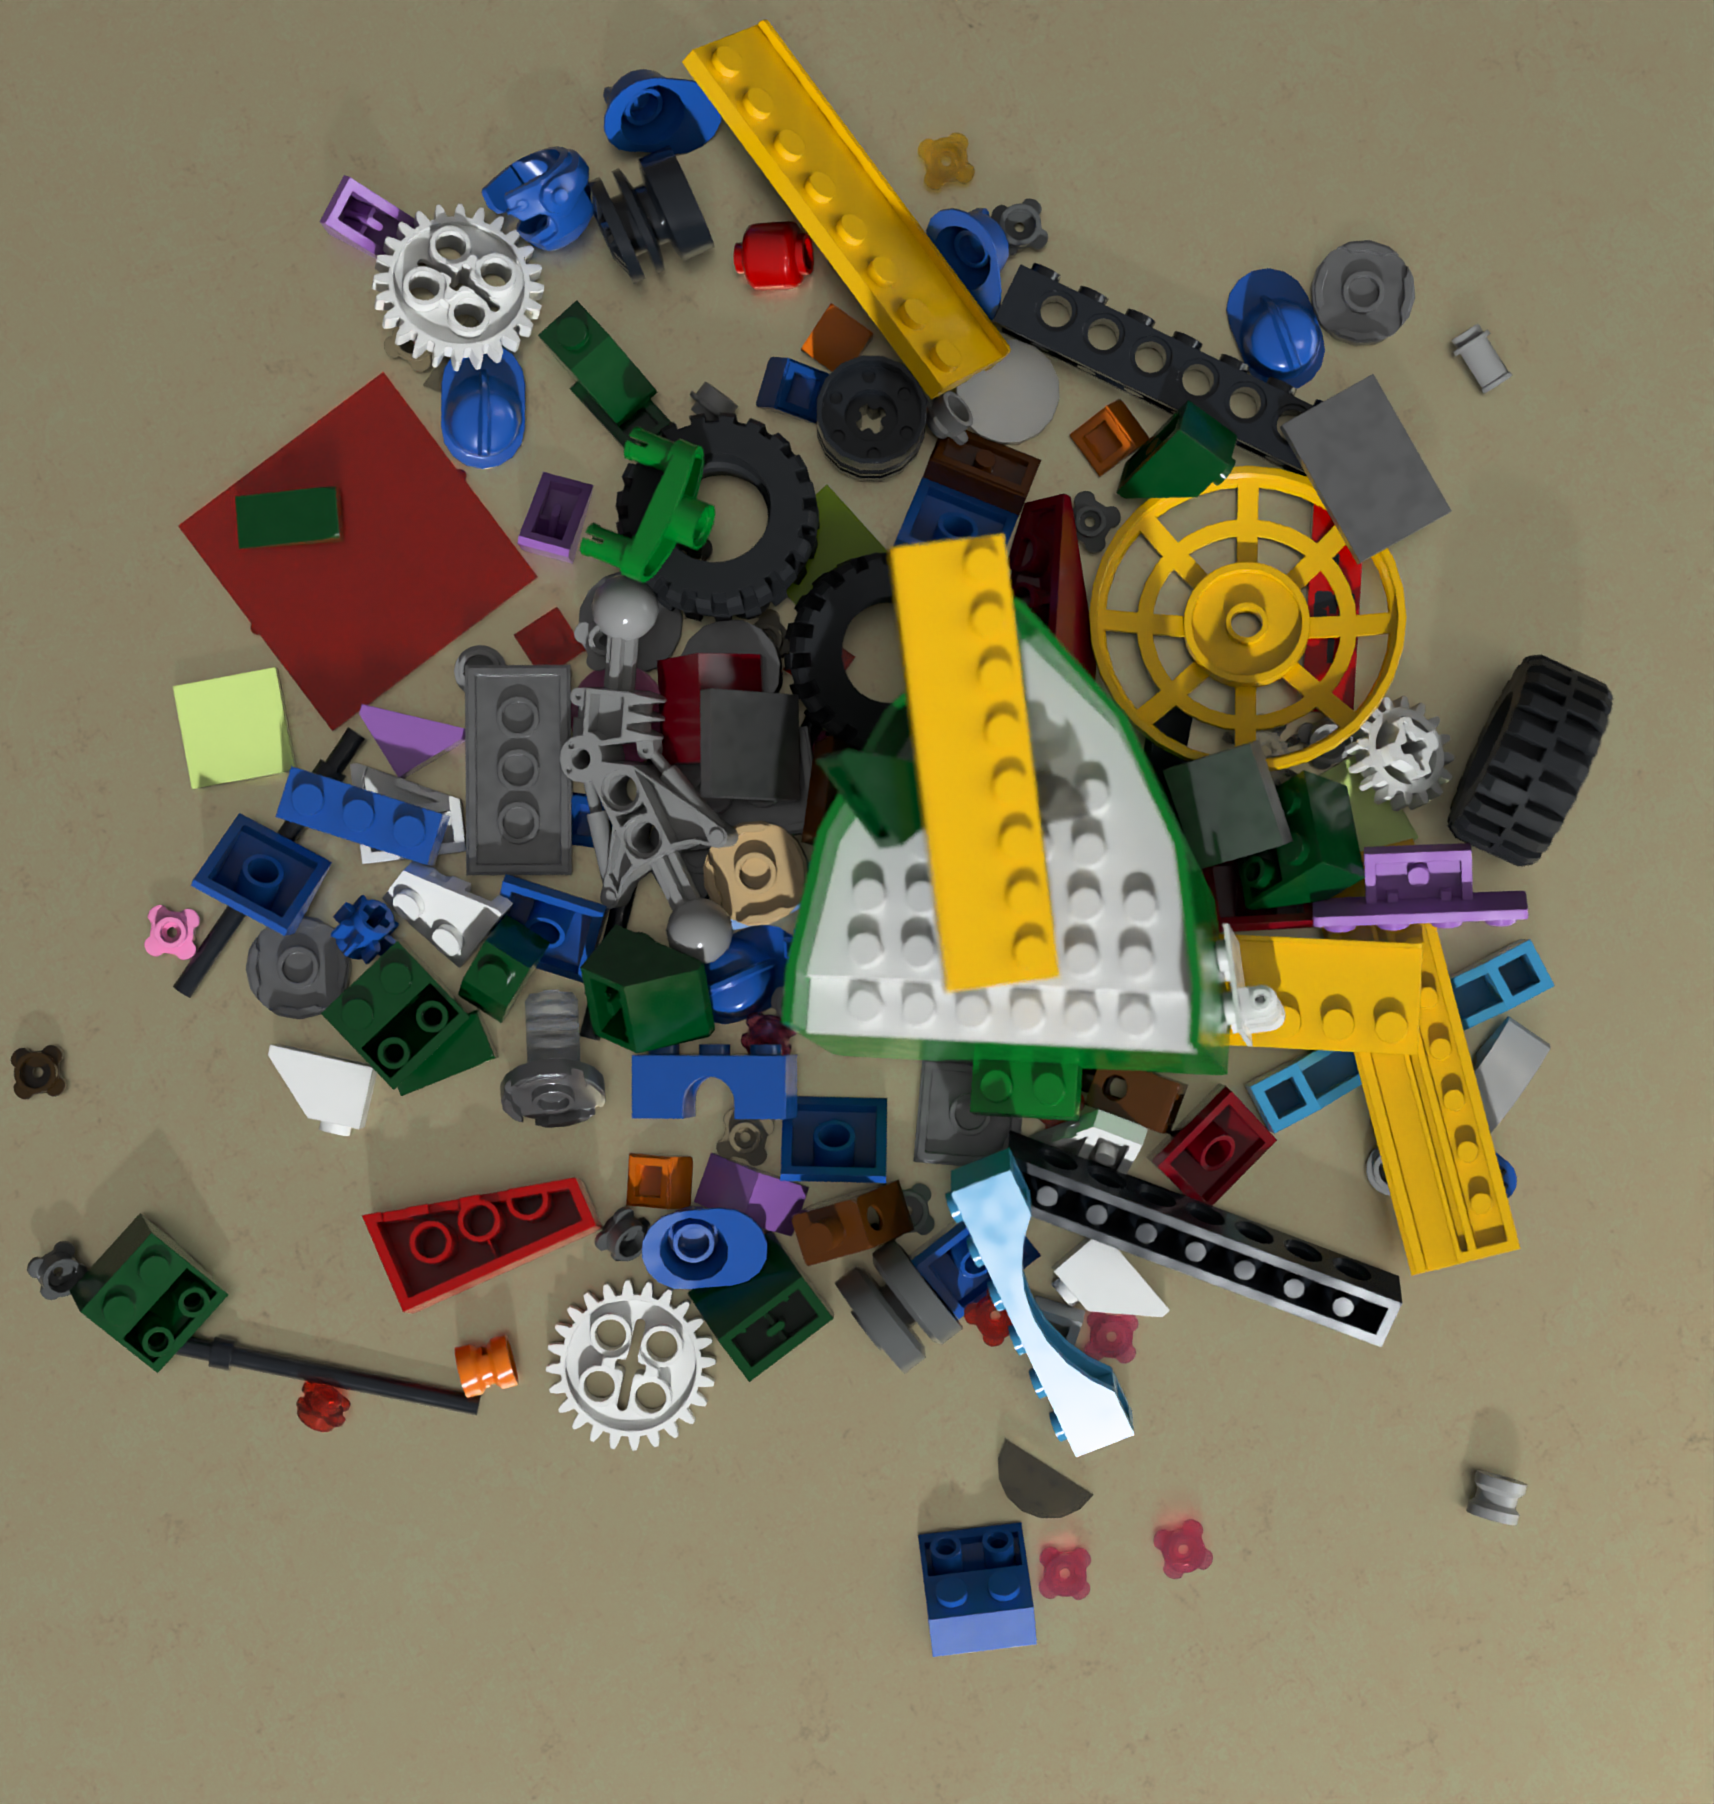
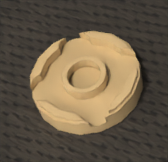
M767 821L741 822L733 826L738 832L737 843L731 847H710L703 865L704 886L710 899L720 904L732 920L747 926L769 925L788 916L802 900L809 870L808 858L799 840L784 827Z

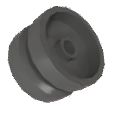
M894 1238L884 1243L872 1253L873 1265L886 1282L884 1286L880 1287L864 1268L858 1266L853 1267L835 1281V1285L852 1308L851 1313L867 1336L879 1350L883 1349L905 1374L926 1358L925 1346L912 1329L913 1325L918 1323L933 1342L942 1345L961 1331L963 1326L951 1309L910 1261L908 1253Z

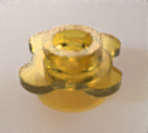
M955 132L949 137L939 138L935 141L925 139L920 143L918 155L925 162L927 173L924 176V182L930 189L940 190L944 184L955 181L967 184L973 179L975 169L973 165L968 163L966 149L969 143L963 134ZM943 157L951 159L949 166H944L941 163Z

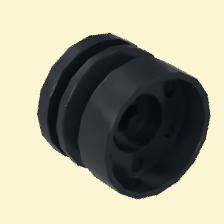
M669 145L638 159L643 184L633 188L625 174L619 168L612 171V174L621 194L610 198L600 177L588 182L592 192L593 215L614 261L629 274L633 284L646 279L637 259V256L645 252L648 253L657 273L665 270L660 246L667 242H670L683 261L715 247L695 196Z
M859 356L841 363L825 379L817 397V439L825 458L840 473L859 481H882L901 473L916 459L925 437L926 397L921 385L913 374L902 363L885 356ZM867 414L872 420L881 417L880 432L874 433L870 428L861 431L862 416Z

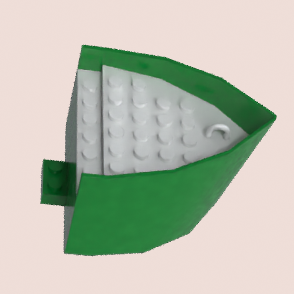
M1012 597L1060 977L945 993L943 990L923 829L903 846L879 849L839 793L817 831L786 965L781 1023L836 1055L973 1063L970 1112L974 1115L1079 1121L1083 1069L1226 1075L1228 1072L1230 1025H1227L1223 993H1227L1224 972H1220L1216 951V941L1220 940L1215 899L1127 716L1021 600ZM906 691L886 708L865 745L863 753L914 761Z

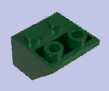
M1305 770L1280 784L1275 789L1293 841L1282 846L1237 858L1245 907L1250 910L1325 901L1364 879L1365 873L1347 786Z
M615 924L580 967L593 1033L632 1052L642 1053L707 1038L715 1031L704 962L660 944L643 932L635 933Z
M397 941L321 1013L393 1090L471 1018L442 980L405 941Z
M141 1213L69 1291L83 1315L157 1373L229 1295L177 1242Z
M768 1231L764 1234L768 1243L767 1259L760 1272L749 1281L732 1286L695 1288L687 1293L716 1339L749 1382L834 1319V1312L773 1231Z

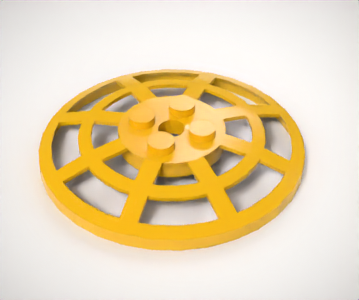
M1250 465L1236 466L1220 485L1216 486L1214 483H1211L1200 495L1222 489L1238 488L1237 520H1227L1205 526L1177 542L1157 518L1169 509L1191 498H1150L1139 506L1117 530L1102 556L1092 587L1089 611L1091 645L1100 678L1113 702L1127 716L1132 726L1156 746L1187 762L1210 754L1185 746L1165 735L1153 725L1175 706L1202 723L1221 729L1235 730V747L1255 741L1256 731L1268 730L1289 724L1307 715L1315 708L1338 726L1337 729L1325 738L1301 750L1265 758L1269 771H1278L1306 763L1336 748L1358 731L1379 707L1394 680L1403 651L1406 627L1404 588L1395 560L1389 549L1387 548L1372 556L1371 559L1382 581L1387 597L1388 612L1356 615L1355 602L1350 586L1340 567L1333 560L1335 555L1346 545L1335 525L1316 543L1308 536L1291 527L1271 521L1258 520L1259 488L1277 490L1301 497L1326 510L1309 478L1280 468ZM1142 534L1162 558L1155 565L1145 582L1139 600L1138 613L1108 610V594L1116 570L1131 544ZM1237 537V563L1222 566L1207 574L1190 556L1194 551L1210 543ZM1258 538H1266L1283 543L1300 552L1305 557L1286 575L1276 568L1258 563ZM1175 570L1193 589L1188 599L1184 616L1154 614V607L1159 592L1168 576ZM1320 571L1326 577L1334 592L1340 616L1310 617L1309 609L1301 590ZM1251 613L1258 617L1262 628L1252 637H1242L1233 630L1231 626L1233 619L1239 614ZM1106 631L1137 634L1138 646L1144 665L1154 684L1160 690L1139 709L1127 697L1114 672L1107 648ZM1388 634L1387 650L1379 675L1366 699L1354 712L1332 692L1338 686L1349 667L1355 648L1356 637ZM1153 636L1185 638L1188 652L1194 662L1174 680H1171L1158 658ZM1340 638L1335 659L1321 682L1298 663L1305 651L1308 639ZM1208 677L1227 686L1235 687V715L1209 709L1192 700L1188 695ZM1283 678L1303 696L1300 701L1282 710L1264 715H1256L1257 687L1271 684Z

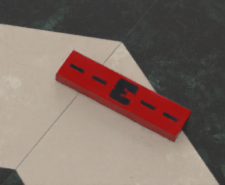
M1312 504L1310 538L1318 543L1335 524L1326 510L1316 504ZM1345 545L1335 555L1333 560L1340 567L1350 586L1355 602L1356 615H1359L1362 563L1357 565L1347 545ZM1320 571L1307 584L1306 603L1310 617L1340 616L1334 592L1326 577ZM1356 637L1355 648L1349 667L1338 686L1332 692L1353 711L1358 637ZM1340 638L1308 639L1303 653L1302 667L1319 682L1325 677L1335 659ZM1315 708V709L1312 710L1310 713H1322V712H1320L1317 708Z

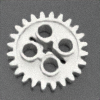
M458 203L454 216L447 217L441 205H436L434 218L431 221L421 211H417L414 218L415 229L404 222H400L396 233L398 239L386 237L383 251L387 255H378L376 259L375 269L380 273L374 275L372 289L381 293L376 295L374 307L376 310H389L383 317V328L388 329L399 326L395 344L398 346L412 340L415 343L412 357L415 359L421 356L425 350L432 352V367H437L443 357L446 356L451 357L454 371H459L462 359L469 357L474 368L478 370L482 365L483 354L486 353L494 362L499 363L503 355L502 345L516 352L521 341L518 334L529 337L534 325L530 319H538L542 305L536 302V300L542 298L544 285L534 282L540 277L541 265L527 264L532 258L533 246L517 248L520 234L516 230L506 235L501 232L504 221L502 216L496 218L491 224L485 223V213L482 207L476 211L473 218H468L465 215L463 204ZM443 247H450L455 249L461 257L446 259L437 250ZM422 262L425 263L427 266L418 267L417 264ZM495 274L500 276L506 284L494 287L488 285L482 276ZM458 283L464 285L460 287L458 291L453 290L458 285ZM425 288L433 293L434 298L420 300L415 298L410 290ZM489 307H498L499 310L494 312ZM470 315L477 319L480 325L465 327L458 323L455 317Z
M631 1278L625 1280L623 1291L620 1294H616L612 1285L606 1282L603 1285L604 1299L599 1301L590 1291L585 1292L584 1300L587 1306L585 1311L574 1305H570L567 1309L574 1324L570 1325L561 1322L556 1324L555 1329L565 1337V1341L549 1343L548 1350L561 1357L560 1361L548 1364L546 1372L560 1374L561 1380L553 1384L549 1391L555 1394L566 1393L567 1399L563 1401L558 1409L560 1413L568 1412L572 1409L579 1413L572 1425L573 1429L583 1426L586 1422L593 1425L590 1441L594 1442L605 1431L610 1433L609 1443L611 1449L616 1448L621 1436H628L632 1451H637L640 1436L647 1435L651 1444L657 1447L660 1441V1430L665 1429L673 1438L679 1436L676 1423L678 1418L689 1424L695 1422L696 1418L689 1408L690 1404L706 1406L708 1400L697 1390L698 1387L714 1386L715 1379L702 1373V1368L715 1365L717 1359L714 1356L702 1354L701 1349L711 1344L713 1337L710 1335L697 1336L695 1331L702 1325L704 1318L699 1316L687 1320L684 1315L691 1303L688 1299L676 1307L670 1304L673 1293L672 1288L669 1287L658 1298L653 1296V1281L650 1280L645 1284L642 1293H635ZM643 1319L645 1321V1329L638 1354V1362L646 1365V1370L638 1369L632 1381L628 1406L625 1410H621L618 1408L617 1403L624 1379L625 1367L617 1364V1359H626L630 1351L636 1320ZM605 1320L620 1322L626 1331L625 1341L616 1347L603 1344L597 1335L598 1325ZM658 1331L669 1332L677 1341V1351L667 1358L657 1357L649 1349L648 1338ZM595 1371L608 1373L615 1383L614 1392L607 1397L592 1395L586 1386L587 1376ZM647 1382L659 1384L665 1391L666 1401L661 1407L656 1409L646 1408L637 1398V1389Z

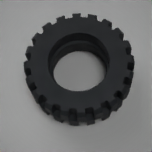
M720 412L719 420L707 421L705 413L689 416L691 424L678 429L675 422H672L661 428L663 438L673 442L683 439L702 447L704 452V468L701 479L726 475L738 477L753 484L760 491L767 505L768 520L766 530L760 540L749 551L737 558L723 562H706L694 559L682 552L676 545L659 571L645 583L657 595L658 602L670 611L676 608L684 611L686 618L701 622L703 616H712L718 622L732 620V615L746 613L747 619L762 614L760 607L772 602L777 606L788 597L786 590L792 583L799 586L807 574L806 564L808 560L814 559L818 546L816 536L817 530L820 529V521L813 482L810 480L807 466L801 456L795 455L792 452L790 442L779 432L774 435L769 434L764 423L750 418L747 424L738 422L735 413ZM637 462L636 465L628 463L622 475L625 484L624 489L617 492L615 508L619 519L616 522L618 534L631 539L636 536L664 474L663 471Z
M876 552L846 560L837 564L833 570L820 575L812 583L813 588L810 592L800 597L794 608L798 613L794 622L788 623L785 639L790 640L789 654H784L785 670L791 669L794 683L790 684L789 687L792 694H798L799 699H801L806 707L803 713L813 725L819 724L826 730L825 735L828 737L832 735L841 738L855 749L862 751L886 708L892 703L870 699L853 686L844 667L842 646L846 630L856 615L875 604L894 603L888 552Z
M1542 654L1531 655L1523 659L1521 665L1517 666L1511 679L1506 683L1501 696L1491 710L1490 716L1481 730L1473 752L1470 754L1465 771L1457 786V792L1452 800L1451 812L1447 820V826L1456 839L1470 843L1472 846L1518 867L1533 865L1541 858L1542 853L1546 852L1551 845L1552 839L1555 834H1558L1565 817L1574 805L1577 794L1588 776L1590 766L1601 745L1600 741L1606 731L1609 722L1608 716L1613 706V695L1607 685Z

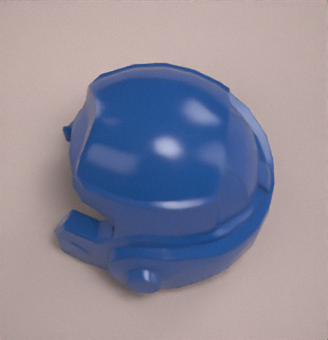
M555 146L527 155L501 171L481 191L488 208L497 214L506 212L507 215L512 214L520 219L516 225V231L522 239L537 248L547 251L566 247L577 240L587 228L593 216L591 189L588 184L589 167L583 157L573 149Z

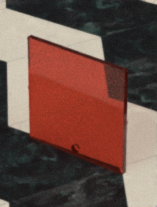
M384 372L178 525L251 622V632L255 635L260 634L333 732L357 715L362 704L369 706L538 579V576L465 481L467 478L466 472L463 469H456ZM337 486L340 489L344 533L343 542L239 549L235 496Z

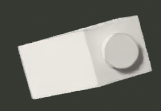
M278 1043L270 1045L269 1058L307 1118L320 1121L319 1130L350 1136L351 1128L361 1129L365 1127L377 1072L369 1064Z
M1086 1237L1051 1267L1059 1277L1052 1283V1286L1070 1307L1075 1306L1080 1301L1089 1312L1163 1317L1170 1311L1117 1248Z

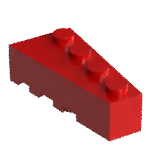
M576 1177L494 1193L466 1196L438 1203L416 1205L388 1212L362 1215L403 1312L411 1314L603 1229L583 1180Z

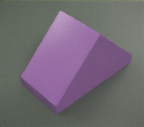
M346 175L343 176L320 220V223L329 235L377 259L378 255H387L383 251L386 237L398 239L396 233L400 222H404L415 229L413 217Z
M543 472L518 537L517 544L523 551L573 564L594 485Z
M364 704L361 705L359 715L398 778H407L465 742V728Z
M711 1152L694 1202L706 1208L736 1209L751 1216L762 1229L792 1237L794 1227L791 1216L802 1210L809 1187L794 1181H780V1176L732 1159L723 1158Z

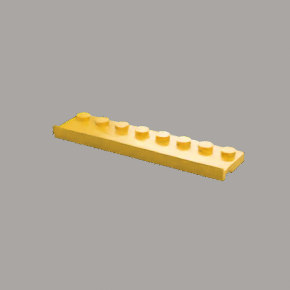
M767 19L761 20L757 25L695 48L686 56L682 64L931 400L967 382L975 374L983 370L988 371L1011 352L1009 344Z
M1004 534L889 547L888 557L943 990L945 993L1058 978L1060 973Z
M1412 838L1385 846H1403L1415 844ZM1362 851V852H1360V853H1361V858H1362V863H1363V868H1364V873H1365L1364 851ZM1365 878L1332 898L1366 897ZM1431 923L1409 924L1405 929L1393 931L1383 930L1378 925L1356 926L1355 929L1348 932H1330L1321 927L1324 939L1423 944L1418 1055L1354 1052L1411 1276L1521 1249L1437 928L1432 926Z
M1219 934L1220 940H1224V934ZM1235 935L1240 944L1245 987L1266 985L1272 988L1284 1007L1286 1014L1284 1023L1278 1029L1252 1033V1047L1418 1055L1423 944ZM1231 981L1226 982L1227 992H1232ZM1230 1025L1229 1045L1247 1046L1239 1033L1233 1034Z

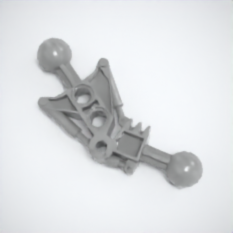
M616 575L608 579L596 590L592 602L594 621L602 632L608 636L604 687L574 688L571 691L570 699L572 703L579 706L578 717H574L572 738L563 745L560 752V764L568 778L575 782L584 783L590 814L586 816L603 884L600 895L602 905L610 909L626 906L638 882L653 870L673 911L670 914L666 927L670 948L704 962V964L716 961L729 948L734 932L731 918L720 904L700 897L680 854L699 844L714 848L731 847L737 843L738 832L716 814L677 765L671 766L662 755V739H664V735L651 729L652 722L665 721L664 715L653 711V704L666 703L667 699L652 691L635 690L639 638L655 625L659 613L657 595L645 582L642 583L624 575ZM636 743L638 755L642 759H650L653 763L625 760L622 745ZM630 778L633 779L637 788L634 801L629 798L627 793V783ZM600 800L605 808L604 811H602ZM652 825L657 828L660 836L657 848L653 847L649 839V831Z

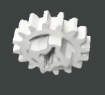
M1401 696L1394 701H1391L1389 697L1383 698L1374 713L1358 731L1351 735L1356 741L1345 746V752L1356 756L1357 761L1348 768L1349 772H1361L1364 778L1358 788L1361 791H1365L1372 787L1376 791L1374 803L1380 805L1390 800L1392 811H1399L1407 806L1410 810H1414L1443 793L1440 785L1450 781L1452 778L1448 770L1443 768V766L1454 761V755L1445 752L1443 749V745L1451 740L1450 735H1439L1436 727L1440 723V718L1436 716L1427 720L1424 717L1425 704L1421 702L1409 708L1406 696Z

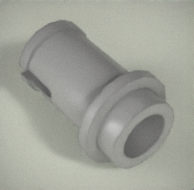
M1476 324L1452 340L1457 348L1453 353L1455 356L1461 354L1485 394L1513 375L1510 371L1508 372L1488 340L1487 336L1491 334L1489 330L1483 332L1480 325Z

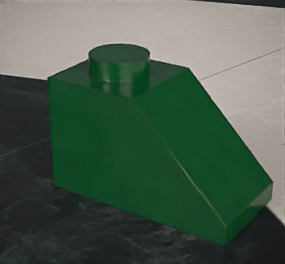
M577 300L538 334L553 357L618 427L658 393L613 338Z
M1187 400L1125 463L1116 493L1124 499L1198 497L1211 483H1214L1216 486L1220 485L1233 470L1236 460L1232 458L1238 436L1190 400Z
M850 750L826 753L816 760L879 849L903 846L923 829L915 762L913 760Z
M506 914L487 937L464 975L458 996L502 1023L550 945V942Z

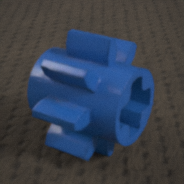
M361 895L353 905L345 902L333 916L339 925L332 931L331 937L336 939V944L340 951L349 958L362 959L365 964H369L377 955L382 956L396 943L395 939L390 935L396 930L399 923L394 921L393 913L386 904L378 900H367L364 895Z

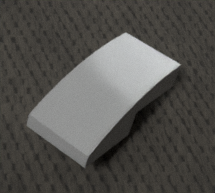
M1509 1016L1476 1053L1477 1063L1473 1067L1490 1133L1497 1127L1523 1093L1550 1050L1549 1043Z

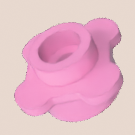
M164 905L153 907L148 913V919L152 924L150 937L144 943L146 951L152 956L168 953L176 954L181 960L192 958L197 950L194 940L196 927L200 924L198 913L193 909H185L182 912L169 911ZM171 927L177 930V935L173 938L169 937L167 933Z

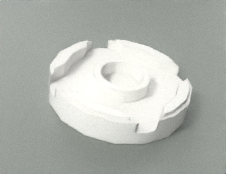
M1006 340L1011 348V352L988 371L983 370L972 376L967 382L957 386L956 394L969 407L973 416V424L969 428L977 435L999 444H1020L1039 435L1052 421L1060 399L1059 378L1051 361L1035 346L1019 340Z

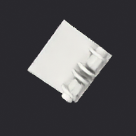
M1226 923L1223 924L1225 939L1216 941L1220 972H1224L1226 982L1231 981L1232 992L1223 993L1227 1025L1232 1027L1233 1034L1239 1033L1247 1046H1253L1252 1033L1278 1029L1285 1021V1009L1272 988L1266 985L1245 987L1240 944L1230 925Z

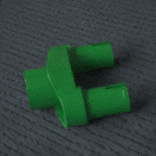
M635 427L629 436L635 439L636 442L626 441L624 457L663 471L664 474L636 536L631 539L603 528L599 524L591 523L585 532L593 536L592 539L594 541L583 537L580 544L581 555L590 556L618 567L622 575L644 583L649 581L659 571L677 542L696 550L704 545L714 524L715 507L712 504L696 499L704 468V452L702 447L683 439L673 442L647 432L643 428Z

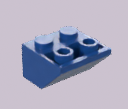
M1021 1522L918 1535L933 1657L1037 1644L1034 1605Z

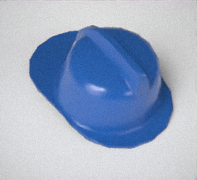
M639 69L630 71L620 77L613 86L604 88L603 97L607 104V111L604 115V132L608 141L619 150L653 153L669 145L674 154L689 153L707 143L715 135L721 123L722 116L697 82L693 80L666 78L656 71Z
M955 208L940 210L930 218L926 234L992 321L1001 306L1000 272L1004 268L1009 256V242L1006 234L1000 225L990 217L987 208H976L970 212Z
M1271 268L1254 270L1239 279L1229 294L1226 310L1229 326L1242 359L1250 367L1248 371L1253 377L1264 382L1267 381L1268 377H1274L1290 384L1296 389L1300 388L1314 378L1322 366L1325 353L1323 334L1306 292L1298 280L1284 271Z
M504 348L502 359L499 363L494 362L486 353L483 354L482 365L478 370L474 368L469 357L462 359L459 371H454L451 359L444 368L441 383V429L443 439L453 457L467 466L481 469L499 466L512 458L522 444L525 430V381L523 370L514 355Z
M770 925L745 928L732 935L730 946L724 954L716 961L704 964L714 1023L725 1025L739 1022L772 1008L771 999L774 991L778 987H783L785 983L787 959L784 956L782 940L785 937H793L791 934L780 927Z
M687 1206L660 1217L649 1227L642 1241V1259L647 1272L659 1283L673 1289L732 1286L747 1282L760 1272L767 1259L768 1243L762 1228L751 1216L729 1208Z

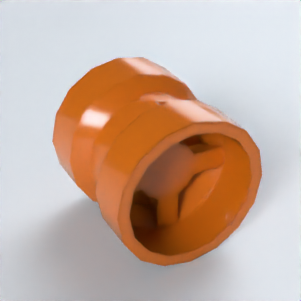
M507 1335L491 1338L484 1348L482 1346L476 1347L471 1343L454 1348L460 1381L467 1398L482 1395L486 1388L492 1387V1384H496L502 1389L519 1385L516 1363Z

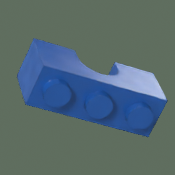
M292 766L275 816L430 866H435L450 819L448 815Z
M679 1044L650 1050L648 1054L632 1055V1118L684 1119L696 1117L697 1091L701 1084L710 1077L722 1080L730 1088L734 1097V1119H790L797 1117V1054H782V1044H750V1054H730V1044H699V1054H679Z

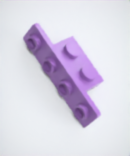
M1470 843L1364 847L1366 897H1340L1313 902V926L1324 927L1330 932H1348L1355 929L1356 926L1378 925L1383 930L1393 931L1405 929L1409 924L1431 923L1434 927L1448 929L1461 926L1463 922L1485 921L1488 925L1501 927L1512 925L1517 920L1528 919V903L1525 891L1473 892L1472 849Z

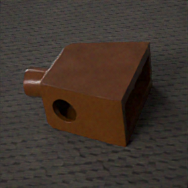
M1083 1069L1081 1091L1088 1093L1085 1105L1137 1123L1161 1134L1171 1133L1188 1084L1155 1072ZM1115 1078L1124 1080L1127 1083V1092L1123 1098L1111 1095L1110 1085Z
M899 1179L809 1205L791 1216L801 1253L807 1266L874 1248L914 1230ZM870 1206L878 1214L879 1225L876 1223L869 1224L867 1212Z

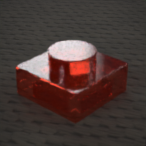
M555 607L514 634V637L533 665H567L586 652L582 643L575 639L574 631L558 607Z

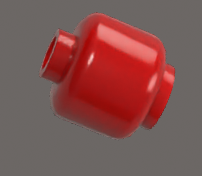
M793 221L751 224L747 227L742 242L736 243L734 246L733 256L736 272L744 274L748 284L757 291L797 288L802 284L805 275H809L813 271L814 250L811 237L808 233H802L800 227Z

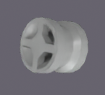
M1476 1470L1474 1482L1477 1485L1475 1497L1468 1501L1466 1511L1481 1518L1516 1526L1520 1516L1516 1510L1517 1502L1520 1497L1525 1495L1527 1484L1503 1475Z

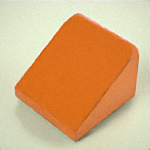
M831 303L805 341L801 351L830 372H833L841 363L861 356L872 341L873 333Z
M1117 399L1105 406L1070 434L1072 440L1099 476L1104 475L1149 440L1147 433L1121 399Z
M629 1153L626 1205L660 1209H681L690 1206L693 1158L691 1156Z

